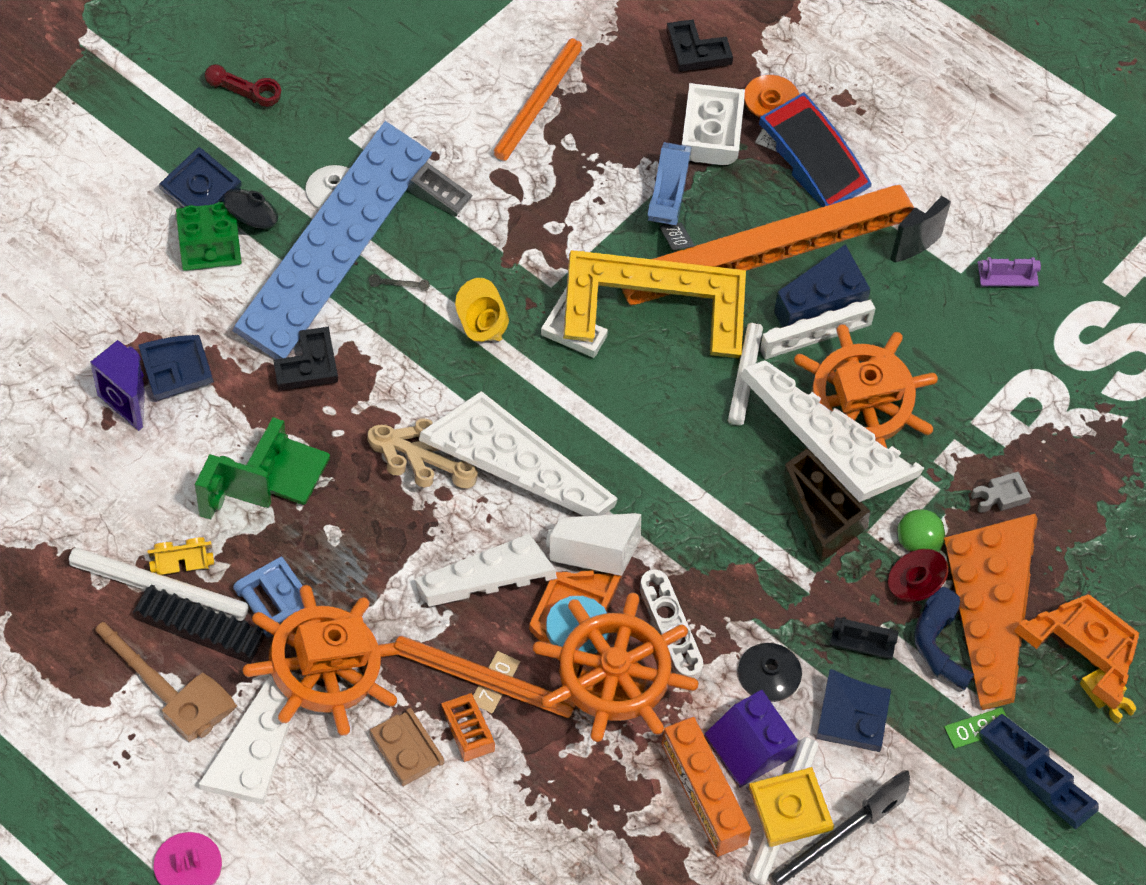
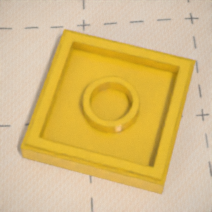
M813 767L749 783V791L769 847L833 830L834 824Z

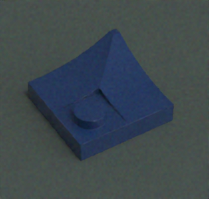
M199 335L168 337L138 345L156 401L214 383Z
M830 669L816 739L880 752L883 744L891 689L871 685Z

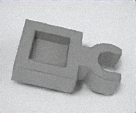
M1019 472L991 479L988 485L989 488L978 486L973 489L971 494L972 499L982 497L986 500L979 503V512L989 511L994 504H998L1000 511L1027 504L1031 498Z

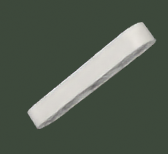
M649 570L641 578L640 593L655 629L660 635L678 625H685L688 629V634L685 636L686 641L683 644L668 645L672 670L675 674L698 680L702 673L703 659L671 583L662 571ZM654 581L656 585H660L659 598L656 599V591L653 586L649 587V582ZM662 606H667L674 611V615L670 618H662L658 615L657 610ZM686 653L688 664L694 665L693 671L683 667L684 658L682 654Z

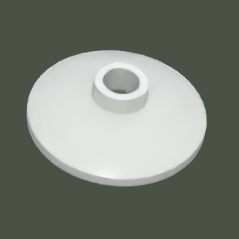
M331 165L315 171L306 183V195L309 202L320 210L350 168Z

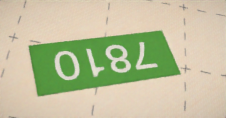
M1001 707L946 725L944 728L954 748H958L982 740L979 736V731L999 715L1003 714L1006 716Z

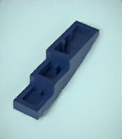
M999 715L979 731V736L1010 771L1043 803L1075 830L1099 811V803L1074 784V776L1050 758L1049 749L1005 715Z

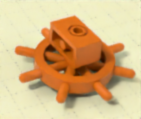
M841 324L837 327L836 331L842 348L831 353L821 364L803 354H797L794 357L796 365L815 375L812 392L821 398L819 403L833 411V407L841 406L843 413L854 421L860 411H863L867 424L865 428L874 433L875 441L887 448L885 440L896 435L905 424L924 435H930L933 432V426L911 413L916 399L915 389L936 384L938 376L935 373H928L912 377L907 366L894 354L903 340L901 333L894 332L884 348L870 344H853L848 327ZM826 381L835 386L837 394L826 396ZM901 400V406L898 407L891 402ZM874 407L893 418L880 425Z
M303 585L299 592L304 609L291 614L281 624L261 612L253 614V623L274 635L269 650V661L246 664L243 667V674L246 677L272 675L279 690L289 699L278 714V720L281 723H288L301 706L315 712L333 713L338 733L345 736L350 732V725L345 710L358 704L367 694L389 707L396 705L397 697L376 684L375 681L379 674L381 657L398 655L401 650L394 647L395 642L378 645L376 638L362 618L370 605L367 598H359L350 612L330 606H317L312 588L309 585ZM286 643L295 648L297 657L285 658ZM365 666L364 675L352 668ZM301 669L302 675H305V677L299 682L290 671ZM336 674L354 686L340 692ZM319 678H323L327 693L312 690Z
M636 593L628 594L623 613H606L591 618L578 600H571L568 608L579 625L569 634L563 647L537 641L533 645V651L536 654L560 659L559 672L562 687L542 698L541 703L543 707L551 708L570 698L578 708L595 717L590 734L591 739L595 742L603 739L608 720L622 721L642 716L652 733L661 734L664 726L652 708L660 702L668 685L690 691L696 690L699 685L695 678L671 673V656L668 645L685 637L688 634L687 627L685 625H678L660 635L649 623L635 617L639 604V596ZM617 633L614 647L609 646L602 634ZM630 636L643 643L629 652L626 651ZM590 640L599 654H591L579 651V649ZM652 654L656 661L657 669L642 666L637 662ZM573 663L583 665L578 679L574 672ZM652 681L653 684L646 690L647 682Z

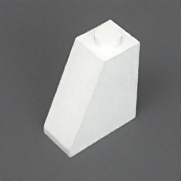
M641 514L560 518L554 529L548 531L546 538V547L550 548V561L622 576L641 540Z

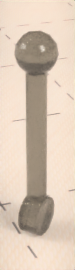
M377 274L369 277V284L372 287L385 284L417 287L422 291H427L430 287L429 281L425 279L416 282L383 279Z

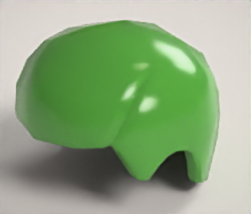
M924 509L910 511L904 515L897 526L898 541L904 549L910 552L918 549H933L939 552L945 543L944 524L934 512Z

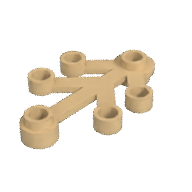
M419 419L413 427L393 429L387 425H376L368 431L367 439L370 447L374 451L384 454L388 463L387 471L392 475H402L406 469V459L396 453V450H399L406 454L415 474V483L420 487L431 486L434 479V471L429 467H425L424 462L452 473V482L460 488H471L476 483L478 470L474 465L463 460L457 463L432 451H439V449L421 441L411 443L405 440L420 437L421 431L424 430L422 428L426 429L433 424L429 419Z

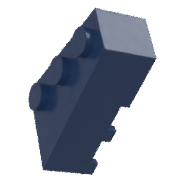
M846 244L778 291L774 313L782 328L792 325L801 319L808 320L820 316L826 311H836L847 307L851 303H861L868 300L870 287Z

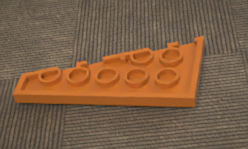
M1036 514L944 538L956 594L960 597L959 609L982 710L1011 704L1015 700L1019 669L1018 657L1019 649L1022 645V637L1015 633L1014 630L1021 621L1025 620L1031 575L1029 570L1031 555H1033L1034 531L1038 520Z

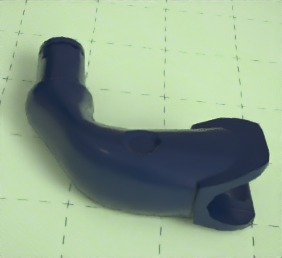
M941 587L929 597L919 616L914 631L915 646L935 677L941 676L965 691L974 673L950 659L951 656L944 653L936 645L937 636L946 624L949 626L952 624L960 605V597L946 587Z

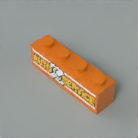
M695 717L665 727L661 745L717 857L747 846L751 827Z

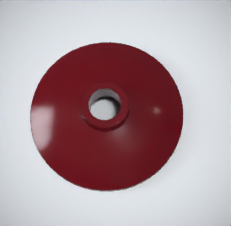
M933 549L912 551L901 557L892 567L888 577L889 589L896 598L902 601L916 602L924 600L936 593L946 581L948 575L947 561L941 553Z

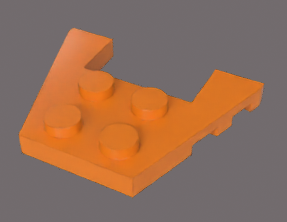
M1089 594L1062 604L1057 610L1049 613L1045 611L1038 614L1035 619L1030 621L1025 619L1018 624L1014 632L1036 649L1039 648L1051 633H1055L1067 645L1073 647L1086 657L1090 663L1106 673L1105 676L1091 692L1115 710L1123 700L1124 695L1122 693L1128 681V670L1133 661L1139 632Z

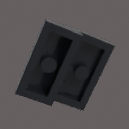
M941 195L926 213L915 207L899 224L890 260L893 262L906 260L933 245L942 236L951 201Z

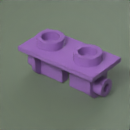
M987 257L986 260L977 262L981 286H1039L1037 272H1040L1041 263L1040 260H1035L1034 257H1030V259H1014V261Z

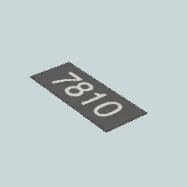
M682 222L677 223V225H659L672 250L695 247Z

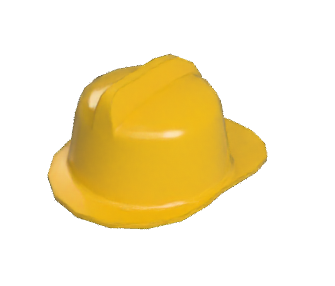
M474 278L467 281L461 286L455 301L456 311L465 333L475 342L503 340L502 335L508 327L509 318L497 288L491 281L485 278Z

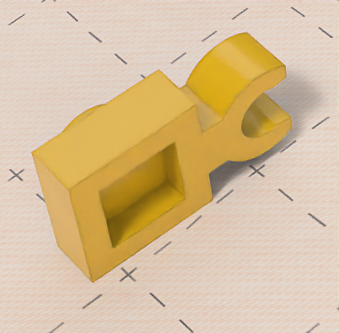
M1100 668L1083 677L1080 682L1081 687L1099 709L1107 704L1091 691L1106 674ZM1124 687V689H1123V693H1122L1123 695L1125 694V692H1126V690H1127L1126 687ZM1123 697L1122 702L1115 710L1107 705L1110 718L1117 724L1123 718L1118 710L1119 708L1126 710L1130 716L1136 710L1133 701Z

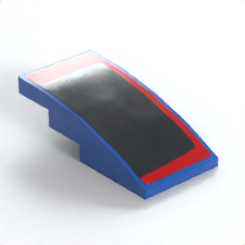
M805 92L760 117L759 125L777 142L775 150L793 167L792 176L822 207L851 199L872 186L870 179L842 136Z

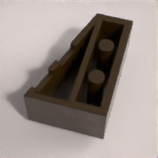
M808 448L785 464L783 482L816 554L822 563L868 528L871 511L862 502H859Z

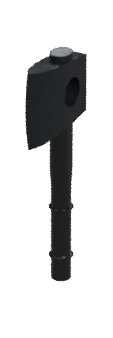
M909 770L901 771L881 785L862 801V809L837 826L817 843H813L810 848L790 863L784 864L783 868L772 875L776 885H783L791 878H795L796 874L820 856L823 857L827 851L868 821L872 824L876 823L903 803L910 786Z

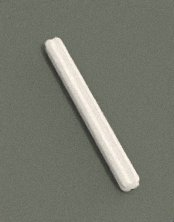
M74 548L69 556V564L73 567L144 590L152 584L158 591L165 589L171 596L175 593L181 600L188 598L194 605L198 602L205 609L211 607L215 613L219 614L222 611L227 617L231 618L234 616L239 621L244 620L248 613V604L246 602L92 552Z

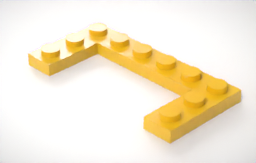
M571 250L568 264L563 339L593 342L595 337L598 286L713 299L710 355L740 358L742 354L746 270Z

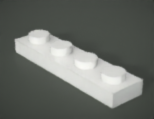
M871 300L861 303L854 302L845 308L836 311H826L820 316L808 320L801 319L783 328H773L763 334L760 352L766 360L837 337L836 329L841 324L846 325L849 332L871 326L876 308Z

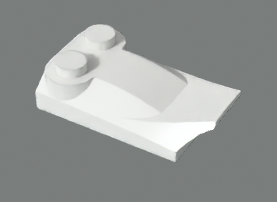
M689 83L682 145L692 147L690 161L729 165L738 159L745 96L744 89Z

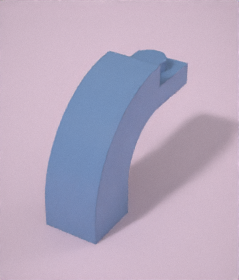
M663 143L654 192L648 209V221L677 225L692 147Z

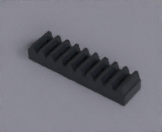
M152 584L146 588L133 611L135 620L248 664H251L264 639V632L258 625L251 627L247 621L244 620L241 623L234 616L228 618L222 611L218 614L211 607L205 609L198 602L195 605L192 604L188 598L181 600L177 594L174 593L171 596L165 589L158 591Z

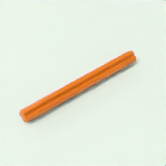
M574 38L568 40L494 148L495 158L502 161L509 158L581 52L582 43Z
M399 636L395 641L394 647L401 650L398 653L400 656L566 718H570L574 712L575 704L570 698L551 708H545L541 700L552 691L404 636Z

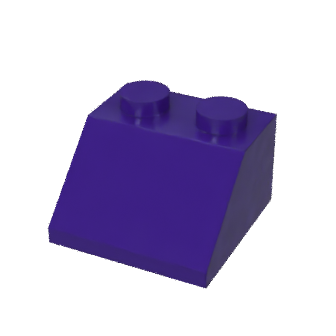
M117 340L90 361L98 397L139 431L143 428L145 401L144 375L140 367L141 358L131 346L126 347Z
M763 690L736 703L704 733L705 739L739 788L794 758L798 745V739Z

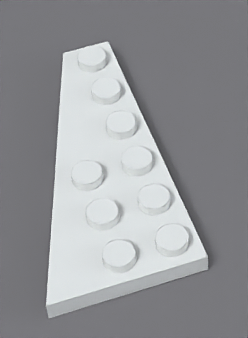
M764 360L743 369L740 377L859 502L917 478L924 470V467L915 462L912 466L900 458L901 452L893 446L887 449L875 441L874 433L838 409L834 408L831 411L820 404L821 398L813 392L808 395L795 387L794 379Z
M482 391L420 433L419 441L583 516L605 515L616 505L618 498Z

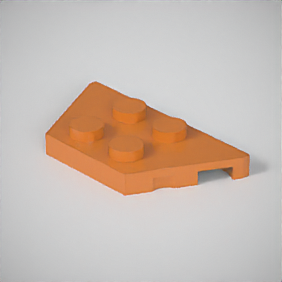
M580 571L575 574L556 572L557 579L549 581L529 624V631L539 641L551 644L546 634L547 616L550 609L559 600L569 596H585L594 599L607 612L622 576L611 573L594 574V571ZM573 663L574 672L577 677L582 665Z

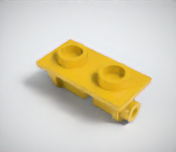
M197 537L185 540L186 545L173 547V542L154 544L153 550H147L149 557L155 556V561H149L150 571L159 575L179 573L180 560H185L186 571L209 569V565H214L213 552L206 553V549L212 548L211 541L205 542L204 537Z

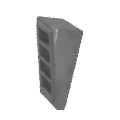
M428 162L410 180L407 191L416 197L454 216L459 214L473 196ZM435 186L439 187L437 192L433 189ZM445 191L449 192L446 198L442 196ZM455 196H457V197H459L460 199H459V201L454 205V204H453L452 202H450V201H451Z

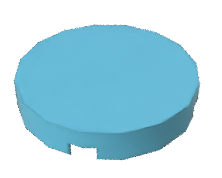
M569 596L559 600L550 609L546 619V634L550 643L563 647L569 634L579 625L568 608L571 600H578L590 618L606 614L605 608L596 600L585 596ZM610 633L602 634L605 640L608 639ZM590 640L579 649V651L591 654L598 652Z

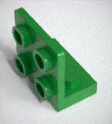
M223 202L204 206L189 205L176 209L183 271L242 264L237 220L226 209Z
M273 417L249 459L247 466L255 465L269 473L270 493L305 505L330 460V454L289 439L285 433L284 421Z
M209 454L195 483L200 517L211 520L215 510L222 508L225 495L264 508L270 507L271 493L268 472L255 465L247 466L237 463L227 456L218 457Z

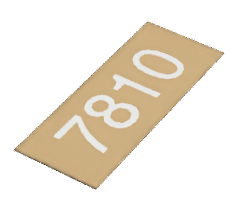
M497 651L489 668L513 677L521 661ZM479 685L473 697L479 708L493 714L503 694Z

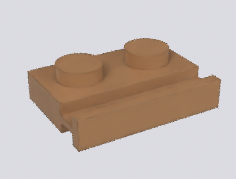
M412 708L407 709V712L402 715H396L370 729L371 738L402 786L431 772L432 768L444 764V757Z

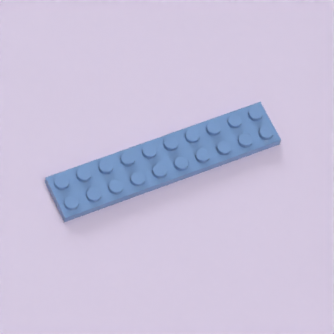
M384 121L240 317L232 331L274 359L287 358L300 340L299 331L309 328L404 195L410 180L429 160L433 152L387 121Z

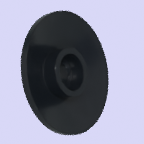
M234 188L228 190L223 197L226 209L235 218L247 225L266 229L273 227L278 221L276 209L257 191Z
M761 643L749 648L743 654L738 666V677L742 687L750 695L763 690L771 702H777L790 697L798 689L802 678V668L798 658L788 648L775 643ZM771 664L777 668L769 670L766 665Z

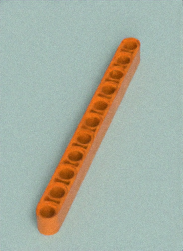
M894 185L652 260L747 271L899 224L915 207L901 185ZM621 288L627 302L631 305L641 304L670 295L667 293Z

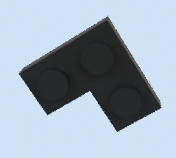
M694 19L667 23L666 32L679 72L732 65L733 55L727 36L700 40Z
M329 326L300 330L299 335L303 355L273 360L278 391L338 382Z

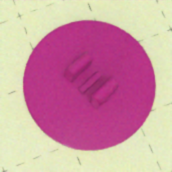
M184 832L170 837L159 847L154 858V873L160 885H214L222 870V858L217 845L207 836L196 832Z

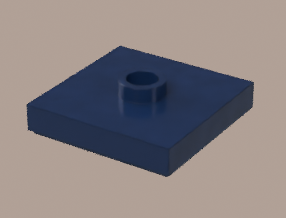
M200 147L193 151L159 183V189L182 208L189 205L204 206L223 202V197L228 190L242 186L241 180Z

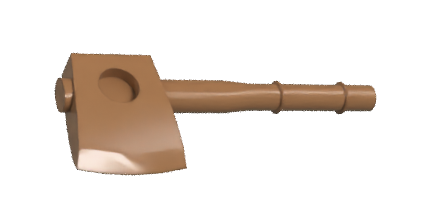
M105 622L100 623L96 627L95 631L105 640V643L109 644L128 663V666L132 667L144 682L167 704L162 709L163 717L188 742L197 737H205L211 732L213 726L222 721L237 707L227 691L205 673L195 677L178 693Z

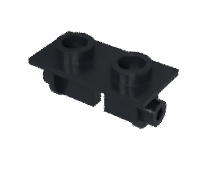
M835 617L830 646L892 660L899 632L891 627L887 629L847 620L846 617Z

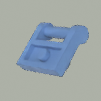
M282 556L241 578L233 586L237 595L245 599L254 613L261 612L279 624L291 614L304 609L299 592L303 585ZM256 586H262L280 612L273 617L270 615L253 590ZM261 628V630L264 632V634L266 635V637H272V636H274V635H272L271 633H269V632H267L266 630H264V629Z

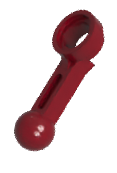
M218 64L210 65L205 71V80L209 85L224 87L249 98L255 104L257 102L261 106L270 107L275 105L281 98V86L274 79L262 78L253 84L226 72L225 68ZM263 91H269L273 93L274 96L270 98L262 97L260 93H262Z

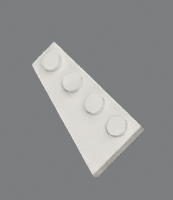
M529 533L415 579L418 591L427 605L434 606L469 598L471 592L480 591L489 594L498 592L499 586L516 583L517 587L530 585L531 579L545 577V580L549 581L557 579L556 569Z
M269 676L200 781V790L264 805L291 720L288 723H281L278 720L279 712L289 699L279 690L272 676Z

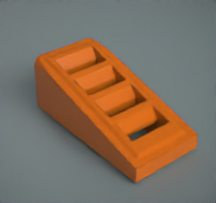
M472 693L441 703L442 710L464 762L495 752L494 739ZM468 704L469 709L453 714L451 709ZM469 715L473 716V719L464 721L459 724L457 722L458 719L467 717ZM477 725V729L466 733L461 731L462 729ZM481 735V739L470 743L466 741L469 738Z

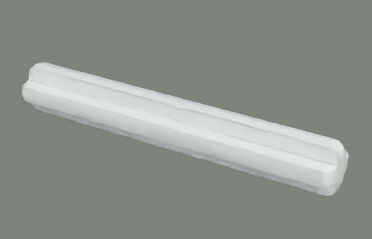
M752 322L747 325L728 422L731 425L741 426L744 424L751 388L740 375L745 367L756 364L763 331L761 324Z

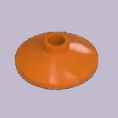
M763 75L756 77L748 83L745 88L744 102L754 115L761 117L798 96L799 91L791 81L784 77Z

